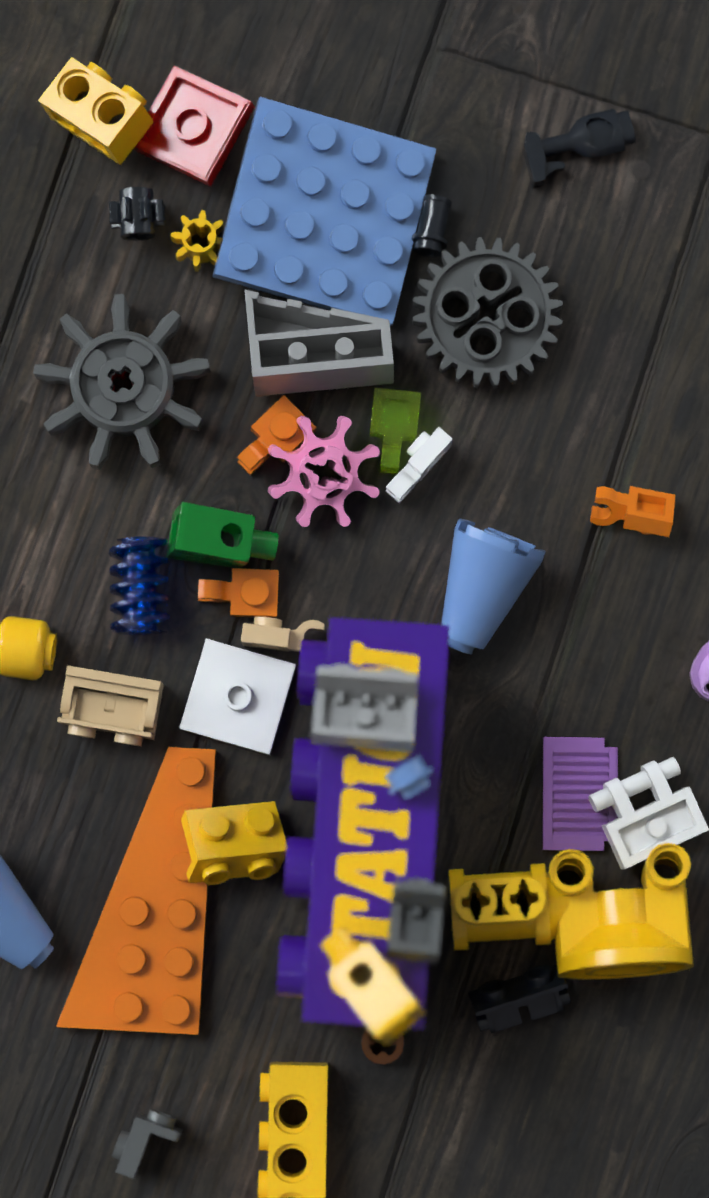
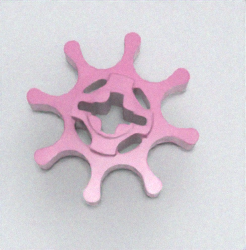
M300 416L297 418V424L304 434V440L300 448L291 452L283 451L275 444L270 445L268 448L270 455L287 460L290 466V474L287 480L282 484L269 486L268 493L277 499L289 491L299 492L303 497L304 503L302 510L296 517V521L302 527L309 526L314 509L325 504L331 505L334 508L336 521L341 526L346 527L351 523L343 507L344 500L348 494L353 491H363L372 498H376L379 495L377 487L361 483L357 471L362 461L379 456L380 450L375 445L369 444L360 451H349L345 446L344 436L352 422L345 416L338 417L335 431L326 438L316 437L312 432L311 420L305 416ZM321 447L319 450L309 454L313 449ZM343 456L347 462V469H345L342 462ZM327 460H329L328 466L342 476V478L338 480L333 477L323 476L319 483V476L305 466V464L309 462L313 465L324 466ZM301 473L303 474L306 481L304 487L300 480ZM338 489L336 492L327 495L329 492H332V491Z

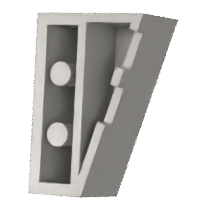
M245 290L255 397L394 384V361L388 319L331 308L328 311L302 305V301L287 299L286 302L259 296V292Z

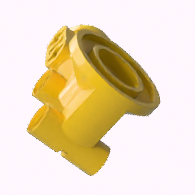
M660 844L651 850L642 870L641 883L643 889H616L593 892V868L591 861L584 853L572 849L561 851L554 856L550 863L549 872H546L545 863L530 864V871L464 875L463 868L449 869L454 950H469L468 942L535 938L536 945L551 944V941L555 938L558 976L561 978L582 980L620 979L661 975L690 969L693 967L685 880L690 872L691 863L689 856L682 847L676 844ZM660 864L670 866L675 871L676 878L670 880L661 878L655 872L654 866ZM562 871H573L579 875L582 882L578 885L568 886L561 883L557 875ZM520 893H523L527 904L530 906L526 918L520 912V907L517 904ZM473 896H476L481 907V915H479L478 921L471 915L470 902ZM497 898H502V915L496 916Z

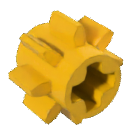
M201 210L199 218L192 220L182 215V233H171L172 242L183 244V247L176 253L178 262L188 257L193 261L195 271H199L201 263L210 261L215 265L217 260L216 253L220 249L222 238L217 237V235L224 229L223 221L219 220L211 224L207 220L205 210ZM195 234H198L201 238L207 236L209 245L205 248H202L198 243L193 245L191 237Z

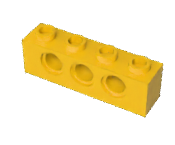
M271 1062L270 1073L260 1074V1102H269V1121H260L259 1151H268V1170H259L258 1198H326L328 1063ZM296 1099L306 1106L307 1117L302 1123L290 1125L281 1118L280 1106L287 1100ZM295 1148L305 1155L307 1163L302 1171L288 1173L281 1168L279 1156L284 1150Z

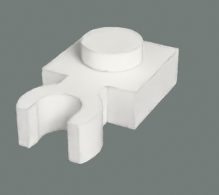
M440 427L431 436L424 431L408 448L407 453L411 458L406 466L386 486L385 492L400 503L418 481H421L449 450L453 439Z

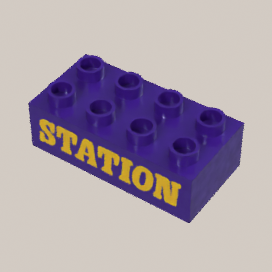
M330 617L328 642L301 640L297 695L299 705L314 706L318 666L347 664L356 669L380 671L386 668H397L406 673L419 675L412 752L311 744V739H294L291 797L295 801L317 802L314 839L287 838L284 897L310 898L308 936L283 935L280 938L277 997L303 998L302 1021L367 1025L328 975L336 966L320 947L331 934L342 927L346 928L360 947L364 943L370 942L425 1011L428 962L387 958L394 882L421 878L433 883L449 625ZM420 755L426 767L433 768V772L427 776L431 785L407 799L403 798L400 791L393 795L389 794L388 790L392 787L385 774L402 763ZM366 970L358 976L357 983L360 987H366L372 982L374 978L373 973L370 970ZM424 1016L409 1028L424 1029Z

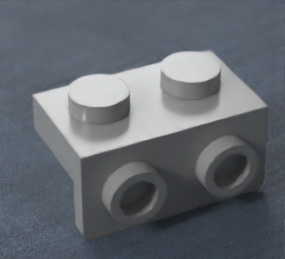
M347 664L318 666L311 744L412 752L419 675L406 673L397 668H386L380 671L356 669Z

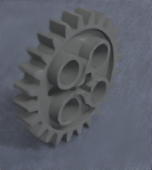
M478 237L475 251L470 252L461 241L458 244V257L454 258L446 250L442 252L443 268L432 263L428 265L427 271L434 279L433 281L420 279L418 282V288L427 296L414 297L413 306L425 311L413 316L412 323L414 326L426 327L424 331L417 335V343L425 344L431 342L432 346L426 352V359L431 360L441 356L443 359L439 372L442 374L451 367L456 368L455 382L458 384L466 374L472 375L474 388L479 387L482 377H489L493 389H497L500 375L504 374L512 385L516 384L517 369L520 368L524 373L531 376L534 372L531 359L533 358L545 363L548 358L541 345L555 347L558 339L548 330L561 329L563 320L552 316L551 313L561 310L563 301L549 299V296L557 291L559 285L557 282L544 284L543 280L549 272V267L544 266L534 270L532 268L536 257L534 252L523 260L518 257L519 243H515L509 252L502 251L501 238L496 239L492 249H486L482 237ZM487 272H495L503 278L505 285L497 291H490L482 286L480 277ZM519 288L521 290L519 296L508 300L506 303L504 302L497 308L495 321H492L488 316L484 317L462 337L455 338L453 336L456 330L471 324L478 318L481 305L489 310L503 300L513 289ZM449 299H459L466 304L468 312L464 316L453 318L444 312L442 305ZM514 309H524L531 315L532 323L525 328L515 327L509 322L507 314ZM478 335H485L493 340L495 349L492 353L480 355L472 350L470 341Z

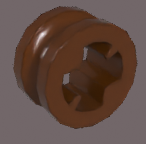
M367 1027L361 1040L362 1051L366 1057L372 1062L382 1065L392 1063L398 1059L403 1052V1034L399 1035L396 1041L391 1042V1044L396 1045L392 1054L388 1056L382 1051L375 1055L369 1048V1044H374V1041L369 1040L373 1032Z

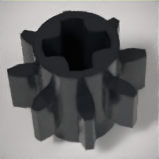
M128 187L119 191V201H109V223L112 229L120 228L121 238L124 240L143 241L155 238V227H165V204H163V199H154V190L151 188Z

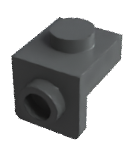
M421 878L394 882L387 958L438 963L445 886L436 885L429 880Z
M150 1109L148 1115L139 1113L135 1117L131 1131L121 1130L112 1154V1158L120 1160L116 1173L132 1179L135 1178L152 1133L178 1142L184 1129L174 1126L177 1118L155 1109Z

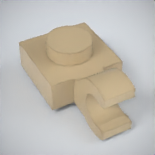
M257 616L254 617V624L243 623L241 643L242 646L300 652L301 640H304L305 634L311 630L324 631L325 624L317 620H308L300 624L297 629L290 630L282 628V620Z

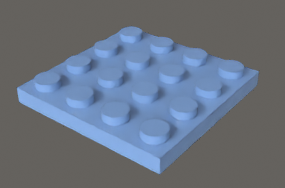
M259 97L212 277L284 298L302 301V303L327 310L335 308L388 319L390 326L393 325L413 245L411 238L416 233L436 148Z

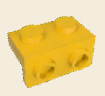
M275 801L185 810L181 818L192 861L186 873L189 883L204 882L208 885H216L232 878L250 877L253 880L265 879L279 871L286 857L287 842Z

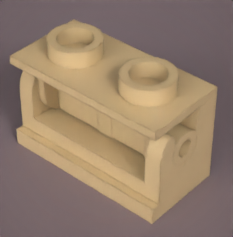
M67 665L60 707L62 717H58L57 722L69 725L67 734L95 739L96 731L98 730L115 733L114 742L142 747L143 738L151 740L155 738L164 684L156 680Z

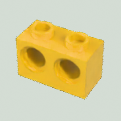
M71 57L38 101L53 121L121 165L154 122L144 107L147 101L140 93L128 85H124L120 89L112 84L110 75L95 63L90 62L86 67ZM89 91L85 98L74 101L80 93ZM124 114L120 121L115 124H109L114 116Z

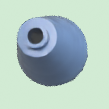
M460 518L454 529L441 625H449V647L463 653L472 654L474 647L479 649L486 647L543 562L546 551L535 549V545L490 527L483 531L474 527L475 522Z
M0 855V958L20 969L25 968L29 964L35 969L53 951L54 947L49 942L54 934Z

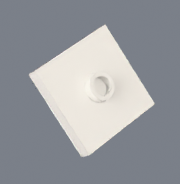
M206 638L179 729L270 755L296 664Z

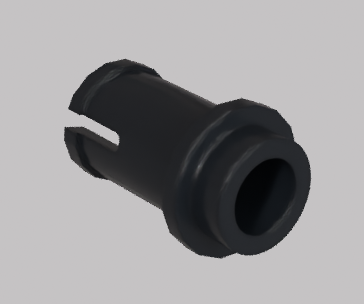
M425 195L418 231L412 235L411 240L415 244L414 251L417 254L427 257H439L442 250L447 248L448 241L444 238L452 202L443 196Z

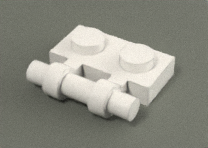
M674 757L660 763L653 760L641 766V772L621 781L618 778H614L605 782L602 790L588 796L590 804L596 813L612 806L617 814V819L602 825V828L621 869H627L646 860L651 850L660 844L673 843L678 845L709 830L691 788L684 787L672 793L667 780L681 774L680 767ZM650 789L656 801L634 810L629 797Z

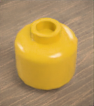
M8 616L2 620L0 624L1 676L37 680L42 677L45 670L52 671L57 649V634L50 633V628L46 621Z

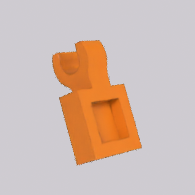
M283 395L251 426V431L258 439L237 456L239 459L237 463L249 475H252L271 456L268 452L270 445L275 444L287 452L297 450L304 440V434L297 424V418L305 415ZM311 422L312 432L315 433L317 427ZM279 458L283 463L286 461L283 458Z
M634 486L629 487L628 494L618 492L610 487H597L594 503L604 504L608 507L592 506L590 522L599 526H608L618 520H624V529L634 530L646 535L654 534L669 537L673 525L676 495Z
M232 568V582L199 579L198 601L231 603L230 616L232 617L258 616L277 618L279 570Z

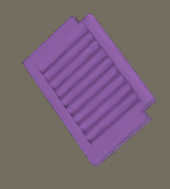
M543 737L542 850L604 851V841L608 842L602 825L618 817L612 806L596 813L590 804L588 796L602 790L605 782L618 778V747H604L605 738Z

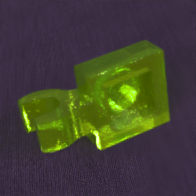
M375 388L370 437L383 438L380 472L398 474L402 440L413 442L416 440L421 392Z

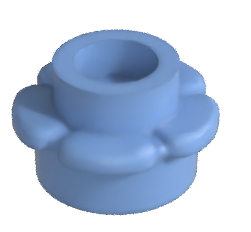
M420 755L402 763L385 774L392 787L388 790L389 794L393 795L400 791L403 798L407 799L431 785L427 776L433 772V768L426 767Z

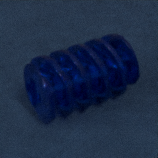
M127 537L117 539L121 544L111 547L109 555L122 562L111 566L109 573L111 576L123 581L111 585L110 593L123 598V600L111 604L110 611L124 618L110 624L111 631L123 635L167 633L157 629V624L170 619V614L156 610V605L169 601V595L157 592L156 586L169 582V577L156 573L155 568L167 564L168 558L155 554V549L168 545V540L161 537Z

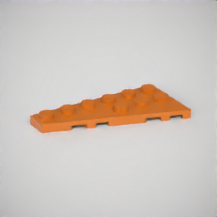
M168 747L56 1027L200 1034L208 884L204 882H188L186 873L192 861L181 818L185 810L213 807L216 749Z

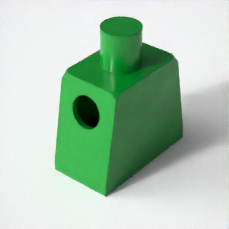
M182 502L172 515L166 558L233 568H242L249 562L250 557L274 561L278 546V533L254 529L255 516ZM221 531L228 532L233 536L234 547L223 543Z

